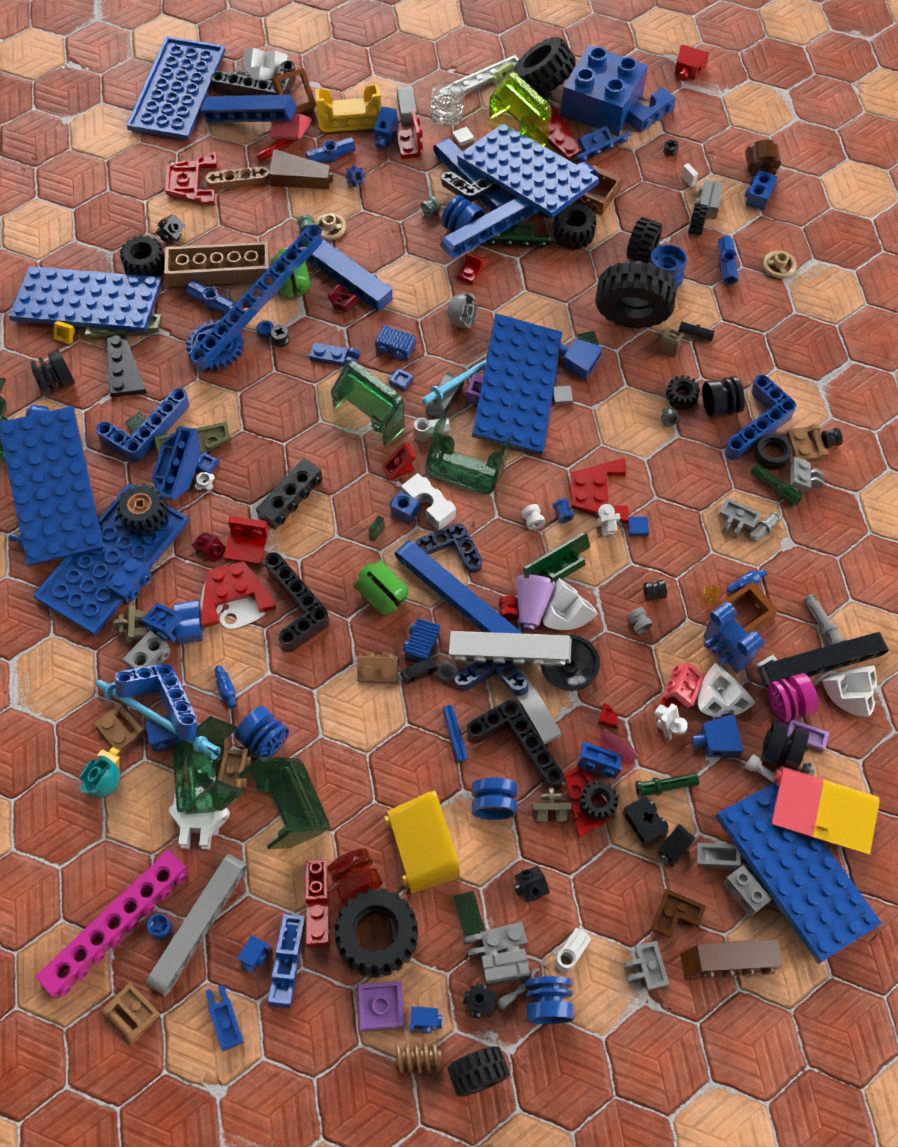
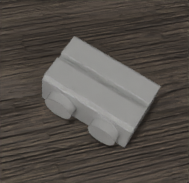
M705 180L703 186H699L697 196H700V199L697 198L696 203L708 205L707 218H717L723 183H713V181Z
M519 946L507 948V952L498 953V950L485 952V956L481 957L486 986L528 979L530 971L525 948L519 949Z

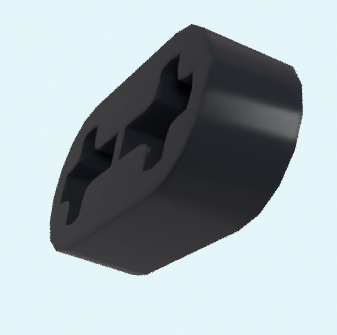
M430 658L406 668L400 673L404 684H411L435 673L438 666L434 659Z

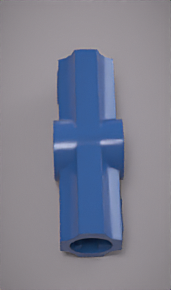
M352 137L338 142L328 140L324 142L323 147L305 153L306 158L320 163L324 161L333 163L338 160L339 156L356 151V146Z
M723 236L718 239L719 268L721 269L723 283L733 285L738 282L737 253L734 250L733 238Z
M191 281L188 284L187 295L204 303L209 310H217L226 315L230 306L236 304L234 301L220 295L216 288H207L196 281Z

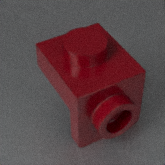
M336 285L328 293V297L336 309L349 311L359 301L356 295L345 293L341 285Z
M205 532L199 535L192 544L196 551L207 554L213 562L217 561L226 548L217 536Z

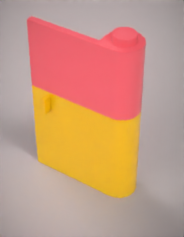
M783 766L780 769H776L773 781L776 782V786L779 789L771 825L870 855L879 808L878 796Z

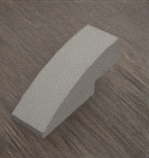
M698 843L697 865L736 871L744 865L749 872L754 873L734 844Z

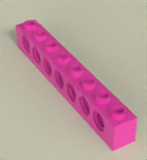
M167 850L35 976L36 979L56 999L67 995L71 990V986L77 980H82L94 964L100 963L104 959L105 953L110 948H115L127 932L133 931L143 916H148L152 913L155 905L160 900H165L175 885H180L184 882L189 873L186 867ZM163 874H169V878L166 881H159ZM153 889L151 896L143 897L146 890ZM136 905V910L133 913H127L129 906ZM119 920V926L116 929H111V924ZM103 936L102 943L94 945L95 939ZM86 952V958L78 962V955ZM69 968V974L65 978H61V972Z

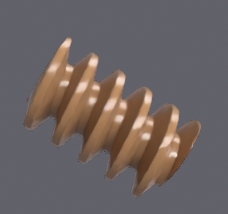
M396 1043V1068L399 1067L400 1073H404L405 1068L408 1067L409 1072L413 1073L415 1066H417L418 1072L422 1073L424 1066H426L427 1072L431 1073L433 1066H435L437 1073H440L441 1046L440 1049H437L436 1044L432 1043L429 1050L427 1044L423 1043L422 1049L419 1050L418 1044L414 1043L413 1049L410 1050L409 1044L405 1043L404 1049L401 1050L399 1043Z

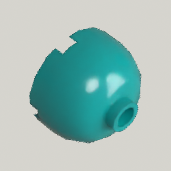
M99 755L97 757L100 759L96 761L92 759L85 766L79 779L82 781V787L79 786L81 792L93 798L109 796L117 790L120 782L118 766L108 757Z

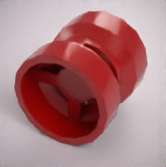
M511 595L500 597L499 607L501 610L499 614L507 621L518 619L519 615L516 609L518 598Z

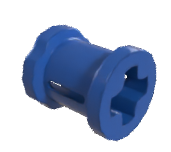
M568 499L557 500L552 505L553 509L558 513L559 523L569 522L575 516L570 511Z

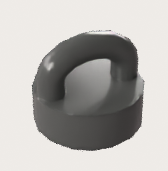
M662 409L661 421L665 426L671 427L678 423L680 415L675 409Z
M443 661L437 668V675L443 681H451L455 678L458 667L452 661Z

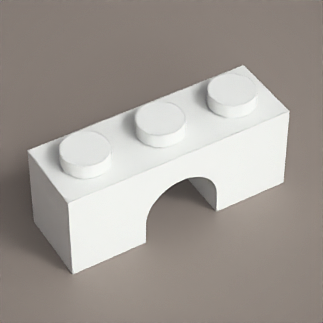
M417 473L401 486L402 493L419 500V503L428 502L432 505L426 510V519L437 530L444 528L456 518L454 504L451 501H447L438 489H434L427 478Z

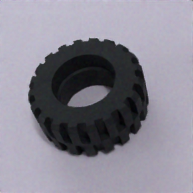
M551 37L543 40L541 43H537L522 55V58L514 66L513 76L526 96L532 98L541 97L557 89L559 85H562L569 78L575 68L576 59L564 39Z
M368 888L366 893H362V890L357 892L355 898L352 899L350 897L345 901L346 906L340 908L338 912L339 917L335 919L334 937L341 958L353 971L357 970L359 974L364 976L370 974L372 977L379 978L381 974L389 976L394 970L398 972L403 968L402 965L405 962L408 963L410 961L411 955L417 947L418 926L413 909L409 907V903L405 898L401 899L398 893L394 891L389 893L385 888H380V891ZM372 914H383L390 917L397 927V936L394 943L387 949L378 952L363 949L356 938L358 924L365 917Z

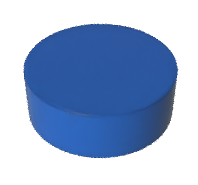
M267 320L259 322L256 327L258 335L262 338L271 337V329L274 325Z

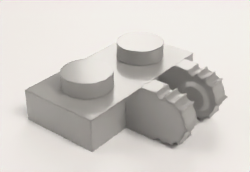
M794 456L791 460V486L804 492H808L811 487L815 489L823 487L824 481L822 479L824 473L817 469L811 470L810 462Z
M727 497L719 512V516L728 519L722 531L727 532L732 522L738 524L733 533V536L736 538L742 527L753 531L762 513Z
M657 941L635 946L638 959L622 963L624 969H630L640 965L642 972L628 975L626 977L627 982L644 979L647 991L669 986V980Z

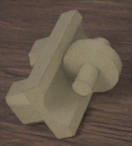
M129 605L126 619L124 614H119V619L113 621V627L118 629L119 634H124V629H126L125 645H132L133 641H140L145 636V628L135 627V623L144 624L142 619L145 617V611L135 610V605Z
M549 787L548 794H541V800H548L549 803H532L536 821H548L547 810H555V821H567L568 810H571V803L569 802L554 803V800H562V794L554 793L553 787Z

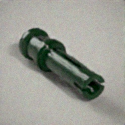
M756 464L750 472L778 492V497L786 499L791 503L792 507H795L804 495L802 492L798 493L791 488V484H784L759 466V464Z
M696 772L661 780L655 777L650 781H636L635 789L639 799L645 795L655 794L660 796L665 791L698 786L699 777Z

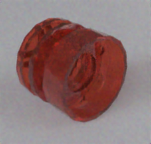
M366 848L350 851L335 859L327 867L329 875H332L333 883H340L336 890L342 903H346L345 901L350 897L352 899L355 898L356 893L361 890L362 893H366L368 888L377 890L383 884L377 869L370 868L373 860L368 858L370 855Z

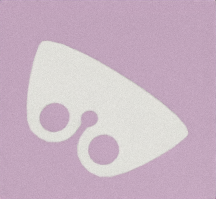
M205 584L202 590L200 601L201 610L203 607ZM248 597L225 603L229 605V609L224 610L221 614L220 622L228 629H235L256 621L264 616L265 612L259 613L256 601ZM224 604L218 605L216 609L217 614L223 609ZM233 613L236 615L237 620L234 624H227L224 619L227 614Z

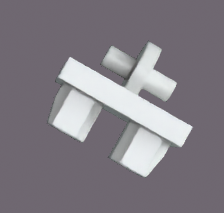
M604 504L599 508V518L595 522L596 528L601 527L602 537L614 535V532H617L616 523L620 520V513L615 514V510L611 505Z
M660 704L655 710L654 716L658 718L657 727L663 730L664 736L668 740H671L672 733L681 735L687 731V722L685 719L679 718L676 705L671 704L667 708Z

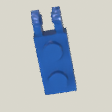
M313 342L309 359L338 366L356 367L358 360L355 358H359L361 353L358 349L354 348L348 349Z
M224 984L219 985V992L223 1002L215 1004L214 994L211 989L206 990V996L210 1005L208 1008L221 1049L224 1052L244 1044V1040L232 1002L228 998Z

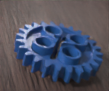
M219 319L216 323L210 320L208 325L206 322H203V327L197 325L198 330L192 329L193 335H188L189 340L186 341L189 359H191V351L214 328ZM241 332L220 353L221 356H217L208 366L211 372L214 368L220 371L222 366L227 369V364L233 366V360L239 361L238 356H242L241 351L244 350ZM199 357V358H197L196 360H197V361H200V360H202L203 358H202V357Z

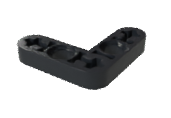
M445 172L441 175L442 186L470 202L477 201L500 188L499 185L486 177L470 184L453 172Z

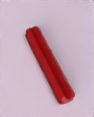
M281 139L257 153L256 158L259 162H262L272 156L273 149L280 151L298 140Z

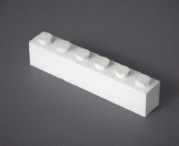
M451 631L449 655L454 658V661L458 662L474 659V662L479 663L493 660L494 663L500 664L505 663V661H513L514 664H525L526 661L533 662L534 665H545V662H549L555 666H565V663H570L572 640L567 635Z

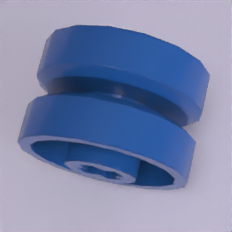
M482 778L472 783V796L475 798L472 801L471 814L473 816L487 820H503L517 815V802L514 800L517 797L516 782L504 778Z

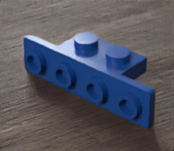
M605 126L579 138L578 142L583 153L577 155L572 162L582 163L591 155L595 157L604 149L608 151L614 148L617 143L621 145L627 142L628 137L632 134L631 131L613 138L608 127Z

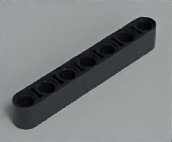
M875 632L769 662L760 666L757 670L765 688H768L770 682H778L780 679L787 681L789 677L804 673L810 677L877 658L886 654L889 648L881 633Z

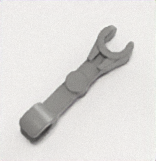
M540 968L533 970L531 979L535 978L534 975L540 971ZM526 983L521 984L513 993L511 992L499 999L497 1003L501 1010L506 1009L518 995L524 993L527 990Z

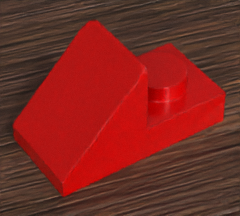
M466 253L465 264L457 274V279L473 285L488 259L474 253Z
M404 442L382 465L389 480H394L415 470L412 462L417 456L409 443Z

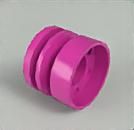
M801 673L791 676L787 681L780 679L778 682L769 683L767 691L769 702L774 715L780 722L786 723L790 720H796L798 715L806 717L817 713L819 706L817 693L812 681L806 674Z

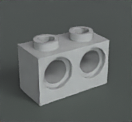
M150 630L123 660L129 669L159 665L169 657L171 650L168 643ZM159 647L158 650L151 651L153 648ZM141 661H146L143 665L138 666Z
M744 865L729 875L723 882V885L750 918L766 907L772 900Z

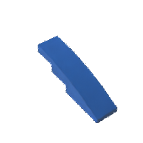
M283 915L275 952L276 959L272 973L268 1006L291 1008L305 916Z

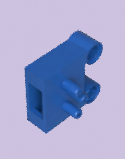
M726 601L709 614L710 620L703 635L707 640L704 642V646L707 649L713 646V653L722 656L718 659L721 665L728 663L736 673H739L753 662L758 649L764 645V641L756 631H752L749 634L746 633L734 619L737 616L735 608Z

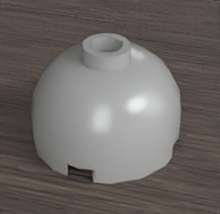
M461 293L454 296L449 302L446 313L451 323L456 327L470 329L472 328L470 327L471 324L474 325L476 323L478 306H474V301L477 300L473 294Z

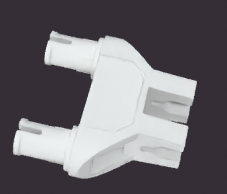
M175 788L174 802L168 812L180 827L178 843L181 845L180 848L190 849L192 833L200 834L199 846H201V850H210L212 834L229 818L230 812L227 809L229 791L223 790V793H221V790H216L215 807L212 809L185 807L188 789L181 788L180 791V788Z

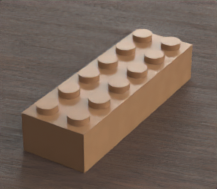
M268 241L165 247V277L168 287L188 286L191 281H196L202 285L255 283L271 267Z

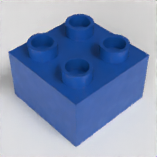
M589 45L563 86L560 116L596 129L607 126L611 134L619 136L627 123L629 110L638 104L643 95L648 65L637 62L632 57H623L608 52L603 47Z

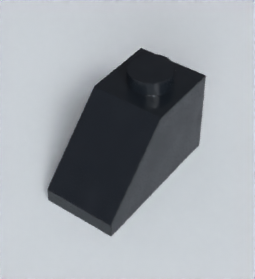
M679 823L659 847L657 852L659 859L664 864L670 865L673 868L690 850L696 838Z

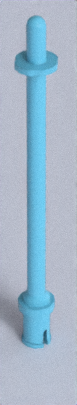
M486 359L443 386H432L431 393L423 397L422 402L427 404L434 399L441 401L445 392L484 369Z
M102 680L96 681L95 685L105 691L104 697L106 699L115 697L177 735L172 722L131 697L122 698L115 694V682L107 684ZM204 736L188 741L193 744L195 751L202 752L211 759L218 757L214 752L220 754V747L210 743Z

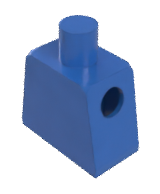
M385 106L380 108L374 127L375 147L378 149H384L385 146H392L396 131L399 130L397 109Z
M576 339L571 347L561 344L558 351L560 355L564 356V368L582 380L587 381L601 358L603 347Z
M734 714L704 723L700 730L701 734L691 736L693 748L704 747L707 757L739 758L743 752Z

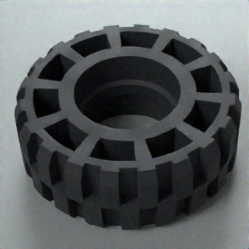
M642 261L616 263L612 267H608L600 275L595 304L601 315H604L607 320H611L617 325L636 328L652 327L666 321L674 312L677 292L676 282L668 271L666 272L662 267H657L652 263H643Z

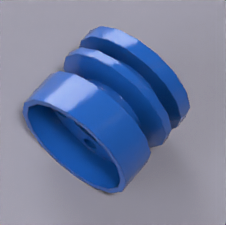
M458 195L445 208L441 224L444 228L454 232L484 216L485 211Z
M664 244L656 247L651 253L650 263L657 267H662L666 272L668 271L675 280L676 287H680L687 264L685 251L673 244Z
M265 706L257 707L242 720L235 732V739L244 747H250V752L256 755V758L260 761H265L273 756L285 743L290 733V729L283 725L281 720H274V714Z
M541 976L527 980L526 988L531 991L526 993V997L536 1000V1002L527 1005V1022L534 1024H561L574 1021V1004L563 1001V999L573 996V991L568 990L572 987V980L559 976Z

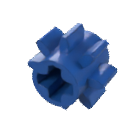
M352 165V169L346 168L347 173L344 177L348 180L347 184H352L353 187H357L358 183L363 184L362 180L365 177L362 173L363 168L357 169L356 165Z

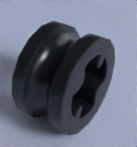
M673 139L666 140L663 152L668 156L676 155L679 147L678 142Z

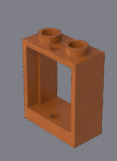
M295 67L290 69L289 73L284 74L283 71L275 74L272 83L276 94L284 95L280 81L297 75L301 76L309 102L296 106L297 108L294 113L299 114L314 109L317 105L305 69Z
M593 165L592 167L598 172L599 184L597 185L610 190V192L603 201L585 193L574 203L587 206L593 212L603 215L621 190L622 177Z
M753 581L717 605L719 607L726 601L734 604L746 596L762 614V616L743 628L747 634L767 624L775 618L778 612L776 606Z

